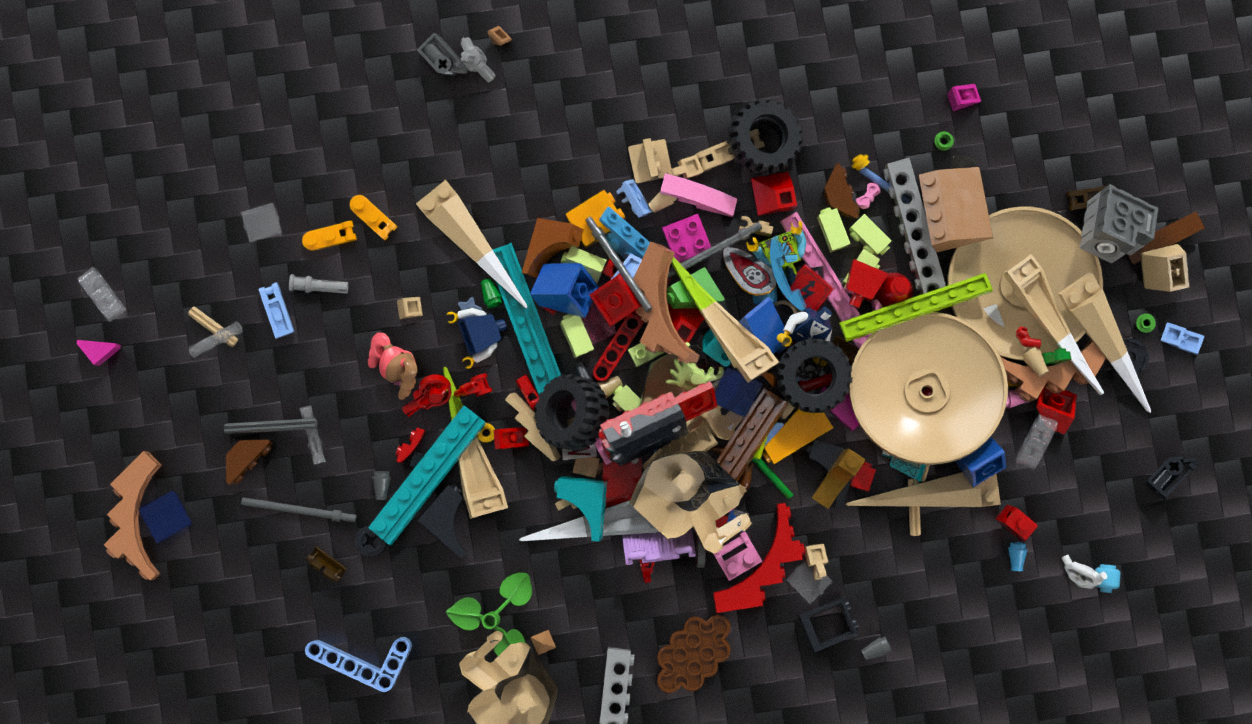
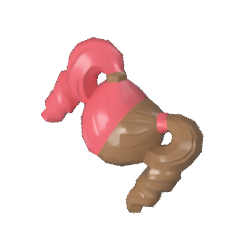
M378 332L372 337L371 349L368 355V366L375 368L379 363V370L383 378L389 382L401 381L398 396L400 400H403L409 396L411 389L414 388L416 383L415 376L418 369L414 356L409 351L392 346L389 337L385 333Z

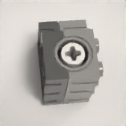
M1111 184L1087 201L1085 223L1082 229V240L1079 248L1113 263L1125 254L1131 256L1154 239L1158 207L1133 197L1131 194L1121 189L1119 190Z

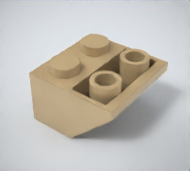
M1178 244L1140 253L1145 289L1172 292L1189 287L1186 252Z

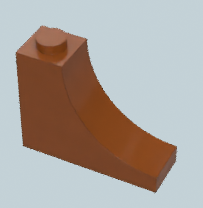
M537 218L522 273L537 278L543 264H546L556 253L566 248L579 247L584 229L570 223Z

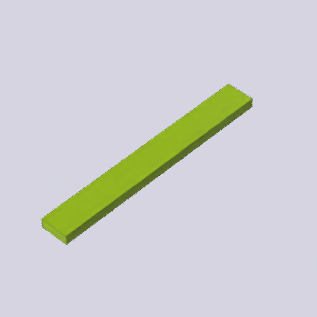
M983 273L840 322L839 325L846 342L991 293L993 288L987 274Z

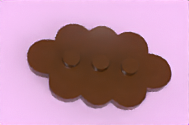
M718 614L711 616L707 621L697 616L690 617L686 620L683 630L675 631L671 635L670 645L662 647L657 655L658 664L662 668L657 676V683L663 692L674 693L681 687L687 691H697L704 684V678L712 677L716 674L718 663L728 659L731 651L730 645L725 639L731 630L728 619Z

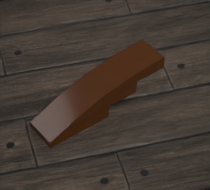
M1195 211L1156 231L1151 242L1131 256H1128L1132 264L1141 261L1140 253L1171 246L1205 227Z

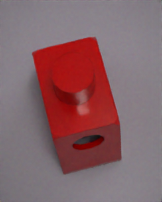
M854 259L850 266L845 292L852 294L849 305L859 309L863 299L870 302L888 276V273Z
M1006 505L995 518L997 522L1022 543L1038 527L1022 511L1010 505Z

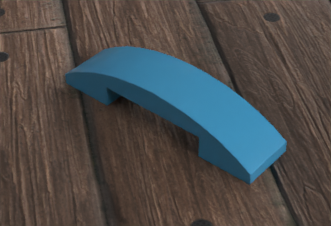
M777 236L772 238L770 245V261L774 277L785 297L796 308L803 311L806 308V304L799 289L791 291L778 258L783 256L784 252Z

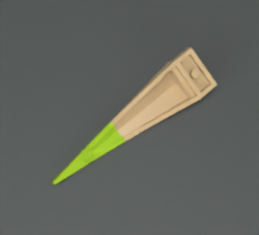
M673 256L672 266L734 368H738L745 380L750 382L776 366L779 362L768 346L730 315Z
M444 367V377L451 384L452 394L448 403L452 421L463 407L460 397L456 398L454 396L456 388L448 369ZM476 436L458 459L463 497L466 501L470 518L508 508L503 488Z

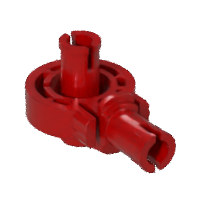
M436 374L423 378L419 383L418 390L413 393L414 399L402 407L405 415L407 414L410 417L421 408L428 410L432 406L437 407L447 403L452 394L449 380L444 376Z

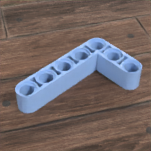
M400 637L395 640L382 668H378L320 640L308 643L305 653L310 659L379 691L387 692L394 687L411 651L412 643L406 637ZM399 641L406 643V651L402 652L398 649ZM313 644L318 645L320 648V652L317 655L311 651ZM331 652L337 655L336 663L331 662L328 658ZM391 659L398 661L399 666L397 669H392L389 666ZM347 661L354 662L355 669L353 671L346 668ZM365 669L372 671L373 676L371 679L364 677L363 672ZM382 677H387L390 680L389 687H384L381 684Z

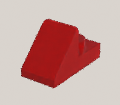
M525 427L493 430L495 449L529 446L528 439L524 437L528 433Z

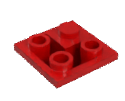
M789 172L751 178L758 216L793 210L797 207L794 186Z
M668 304V311L673 326L680 338L685 343H689L704 320L703 315L697 308L673 309Z

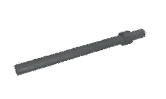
M588 217L585 222L591 229L592 236L596 241H599L644 310L649 312L652 310V306L605 238L604 231L601 227L597 226L592 217Z
M758 222L748 228L744 227L738 230L737 234L680 264L687 269L740 240L744 241L750 238V235L761 230L762 226ZM674 267L669 269L668 278L677 274Z
M244 497L241 502L242 505L329 518L336 522L341 520L356 522L357 515L342 513L341 510L328 511Z

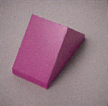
M975 84L954 86L947 93L953 111L981 102Z
M77 340V345L89 360L97 366L104 363L121 347V345L116 343Z

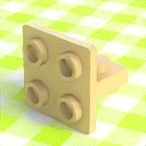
M651 138L644 139L643 144L628 147L636 184L662 179L665 173L667 174L668 171H671L665 139L652 142Z

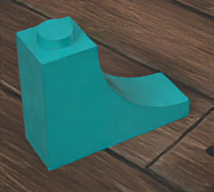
M561 476L558 478V481H555L554 486L557 498L573 503L583 512L590 525L591 541L599 542L603 538L608 481Z

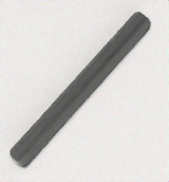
M314 418L229 423L224 425L225 434L305 430L316 429L318 424L317 419Z

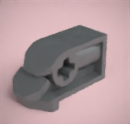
M433 33L417 49L438 73L455 76L456 74H467L468 72L466 66L461 62V58L436 33ZM444 61L447 62V63H446V65H447V68H446V69L443 68L444 65H443L442 63H443Z

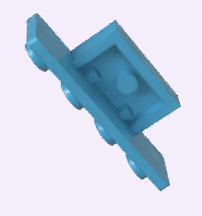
M607 207L599 221L610 230L605 235V238L611 247L624 260L627 259L630 253L643 259L650 242L613 209Z

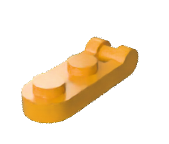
M356 195L351 199V210L383 240H386L389 237L388 234L392 230L395 231L398 227L363 195ZM383 222L386 223L387 225L384 227L383 230H381L379 226Z
M346 221L309 231L304 234L302 243L308 250L315 251L355 241L357 238L352 230V227H354L353 221ZM341 230H345L346 233L343 237L340 234Z

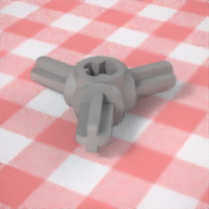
M469 37L462 38L461 46L464 51L461 53V62L469 71H478L486 82H491L495 78V74L485 64L487 61L486 56L479 47L473 45Z

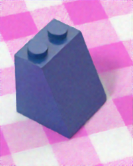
M581 263L543 264L530 295L539 306L579 317H586L593 301L589 294L597 290L599 286Z
M769 297L739 321L741 325L768 346L773 354L775 352L780 354L787 348L777 340V336L780 333H784V325Z
M992 437L971 454L955 460V463L973 487L1006 468L1005 452Z

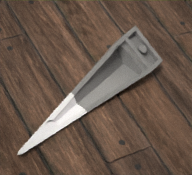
M630 501L605 509L603 536L656 533L659 531L629 503ZM586 516L522 537L519 540L591 537V529Z

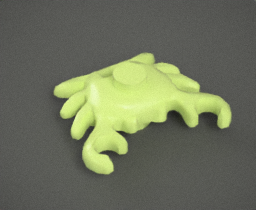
M676 358L674 359V365L677 372L673 369L669 370L676 380H666V383L676 385L688 392L702 383H707V381L721 379L724 374V368L719 367V373L715 375L714 368L710 367L705 375L704 370L696 367L695 363L686 364L681 362L680 365L679 360Z

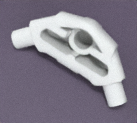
M1069 555L1061 558L1069 578L1081 588L1093 589L1095 586L1100 585L1103 580L1107 579L1105 572L1097 573L1089 566L1072 562Z

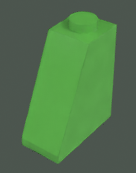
M705 267L691 274L719 304L725 300ZM681 280L667 288V302L673 309L698 308Z

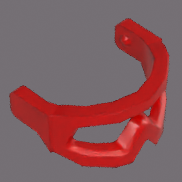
M639 559L644 583H650V575L653 572L655 562H651V567L647 568L645 566H649V562L643 563L642 559Z

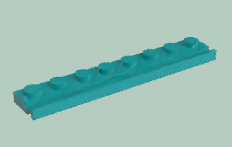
M509 243L508 245L493 249V252L527 304V308L520 304L498 282L497 285L539 395L540 392L544 391L543 388L547 383L550 384L552 379L561 374L512 243Z
M463 406L368 528L387 542V544L392 545L483 429L486 422L466 406Z

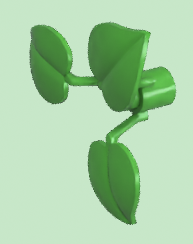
M527 573L513 574L502 582L500 594L508 599L495 612L491 611L483 616L480 614L481 605L479 602L468 597L459 600L446 611L448 617L453 623L465 630L478 628L481 619L482 625L485 628H494V630L503 633L502 640L494 647L497 656L510 644L525 643L523 635L518 630L512 629L506 633L498 625L500 623L499 612L510 601L516 606H521L530 600L532 586Z

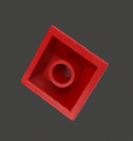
M1046 385L1038 396L1036 407L1047 428L1062 434L1066 433L1075 417L1077 394L1067 390L1053 393L1046 388Z

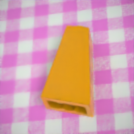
M797 409L764 447L762 454L768 463L771 461L772 464H775L828 432L833 426L824 412L808 413Z

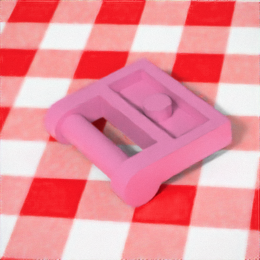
M745 531L740 534V537L724 545L722 550L714 554L729 581L762 562ZM743 543L746 544L747 548L727 560H723L722 556Z

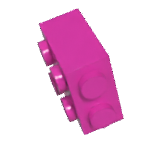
M698 214L662 228L668 247L675 252L674 257L679 263L711 247Z

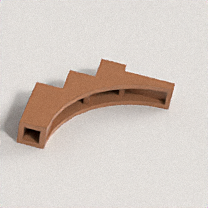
M650 242L633 278L652 306V310L646 312L642 305L635 312L642 316V321L648 323L640 343L646 346L645 349L652 353L659 351L671 355L676 354L678 356L677 359L683 363L688 364L689 361L697 363L700 356L680 338L673 326L668 311L666 297L667 278L675 252L661 244Z
M1090 338L1080 352L1093 375L1096 376L1106 357ZM1001 357L1007 381L1018 385L1015 392L1019 394V398L1027 402L1036 400L1045 385L1049 391L1060 393L1066 389L1072 377L1079 384L1086 385L1089 383L1070 360L1054 366H1047L1049 372L1038 377L1029 366L1012 363Z
M143 451L110 484L114 488L113 492L118 497H123V499L107 514L111 518L109 521L116 528L120 527V529L104 546L111 557L118 559L126 556V561L130 565L136 566L140 570L139 574L144 579L155 580L160 573L151 563L144 550L139 529V512L144 491L152 476L161 467V464L148 451Z

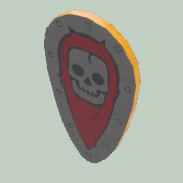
M727 247L723 250V259L727 269L736 283L745 292L759 296L768 294L775 288L777 282L772 268L737 248Z

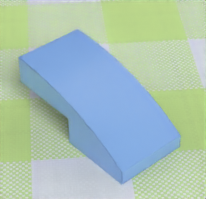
M1167 322L1161 341L1198 355L1204 336Z

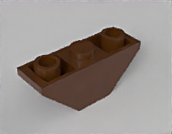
M838 163L835 165L823 189V194L828 208L831 207L832 210L837 208L840 215L850 220H856L859 217L860 209L857 202L854 203L852 196L854 192L852 186L847 184L846 178L848 176L846 169Z
M271 440L238 441L226 454V482L229 485L239 484L245 477L243 474L248 469L252 470L258 464L256 460L261 455L265 456L272 449L270 446L273 442Z

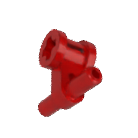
M487 373L471 378V382L461 385L459 389L454 391V396L459 398L475 393L476 397L493 392L486 379L488 377Z

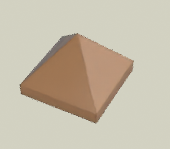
M500 26L488 31L493 45L501 46L512 40Z
M549 630L531 637L538 655L556 648Z

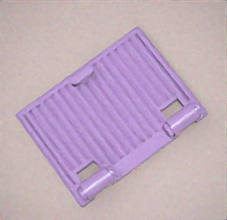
M692 528L680 537L669 539L660 532L622 535L627 565H632V560L642 559L643 563L678 559L680 558L679 554L689 553V557L696 556Z

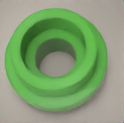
M943 131L936 135L934 143L939 150L946 151L952 147L954 139L949 132ZM942 138L946 139L947 144H942L940 140Z
M1142 314L1136 319V327L1140 332L1148 333L1155 328V319L1150 314ZM1144 320H1148L1149 325L1147 327L1143 324Z

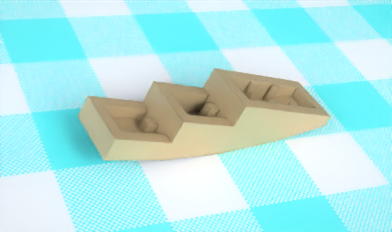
M516 392L509 394L505 400L519 412L515 419L529 430L524 437L553 462L559 460L561 456L557 447L546 443L539 434L540 430L536 427L535 412Z

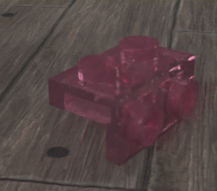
M592 302L586 317H581V320L593 345L608 339L617 332L615 324L610 327L595 303Z

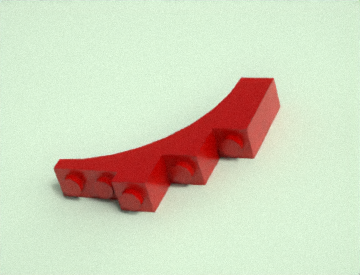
M786 503L776 504L777 525L775 537L768 554L760 566L742 582L728 589L713 593L716 613L763 606L762 601H766L764 589L760 590V586L783 583L782 578H785L784 566L780 567V563L803 560L802 555H805L804 544H800V540H791V537H794V530L792 525L789 526L788 518H791L790 507H786Z

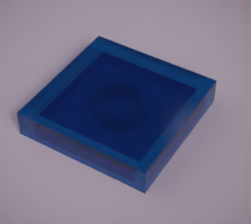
M727 366L715 391L717 405L745 417L760 390L762 382L756 379L747 382L739 371Z
M173 490L138 509L156 543H160L192 525L190 518Z

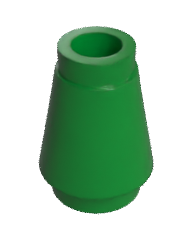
M483 280L481 287L484 304L488 308H495L501 305L502 296L492 280Z

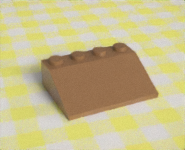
M979 167L935 170L919 175L931 245L936 252L993 239Z

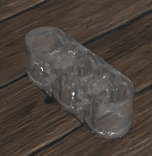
M95 267L90 268L77 278L109 322L126 311L124 305Z
M1038 414L1017 455L1016 463L1035 470L1057 428L1058 422Z

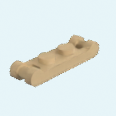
M759 130L750 131L749 135L750 139L752 138L753 145L758 150L764 148V142L759 138ZM725 141L695 154L702 165L703 172L735 158L734 154H729L728 148L731 147L730 144H727ZM711 155L714 161L708 163L706 157Z

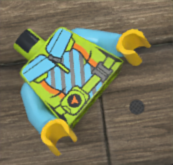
M799 221V227L796 228L791 223V231L777 236L784 252L783 256L778 258L780 265L784 270L788 266L795 274L797 272L794 263L801 261L807 244L801 221ZM753 238L754 245H749L746 242L748 250L752 251L758 260L772 268L770 261L772 238L760 242L759 245L756 238Z

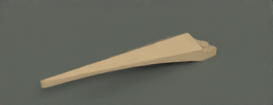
M963 472L851 501L845 505L985 507L1001 504L996 474L973 487Z

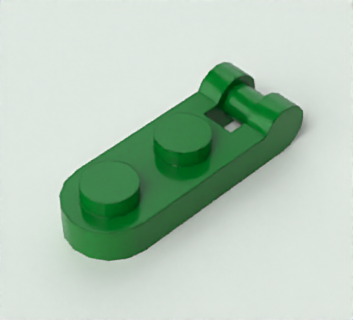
M1066 348L1042 354L1046 366H1052L1072 359L1071 352L1066 351Z

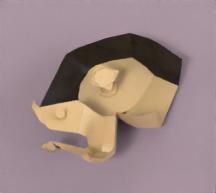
M496 631L487 637V641L477 651L467 654L459 663L462 675L483 690L474 697L468 707V712L476 724L549 723L556 702L558 688L532 647L523 642L510 644L493 662H487L484 660V657L502 640L503 634L500 631Z

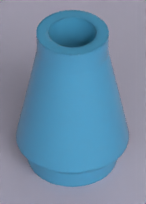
M1011 542L1010 547H1008L1011 570L1023 571L1028 550L1026 543Z

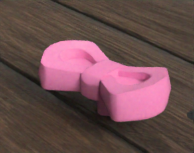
M869 183L865 195L856 199L861 209L869 208L870 202H873L874 197L881 193L879 185Z

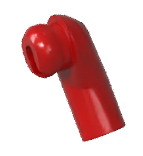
M1021 326L1016 330V338L1023 347H1036L1040 349L1041 339L1030 338L1026 327Z

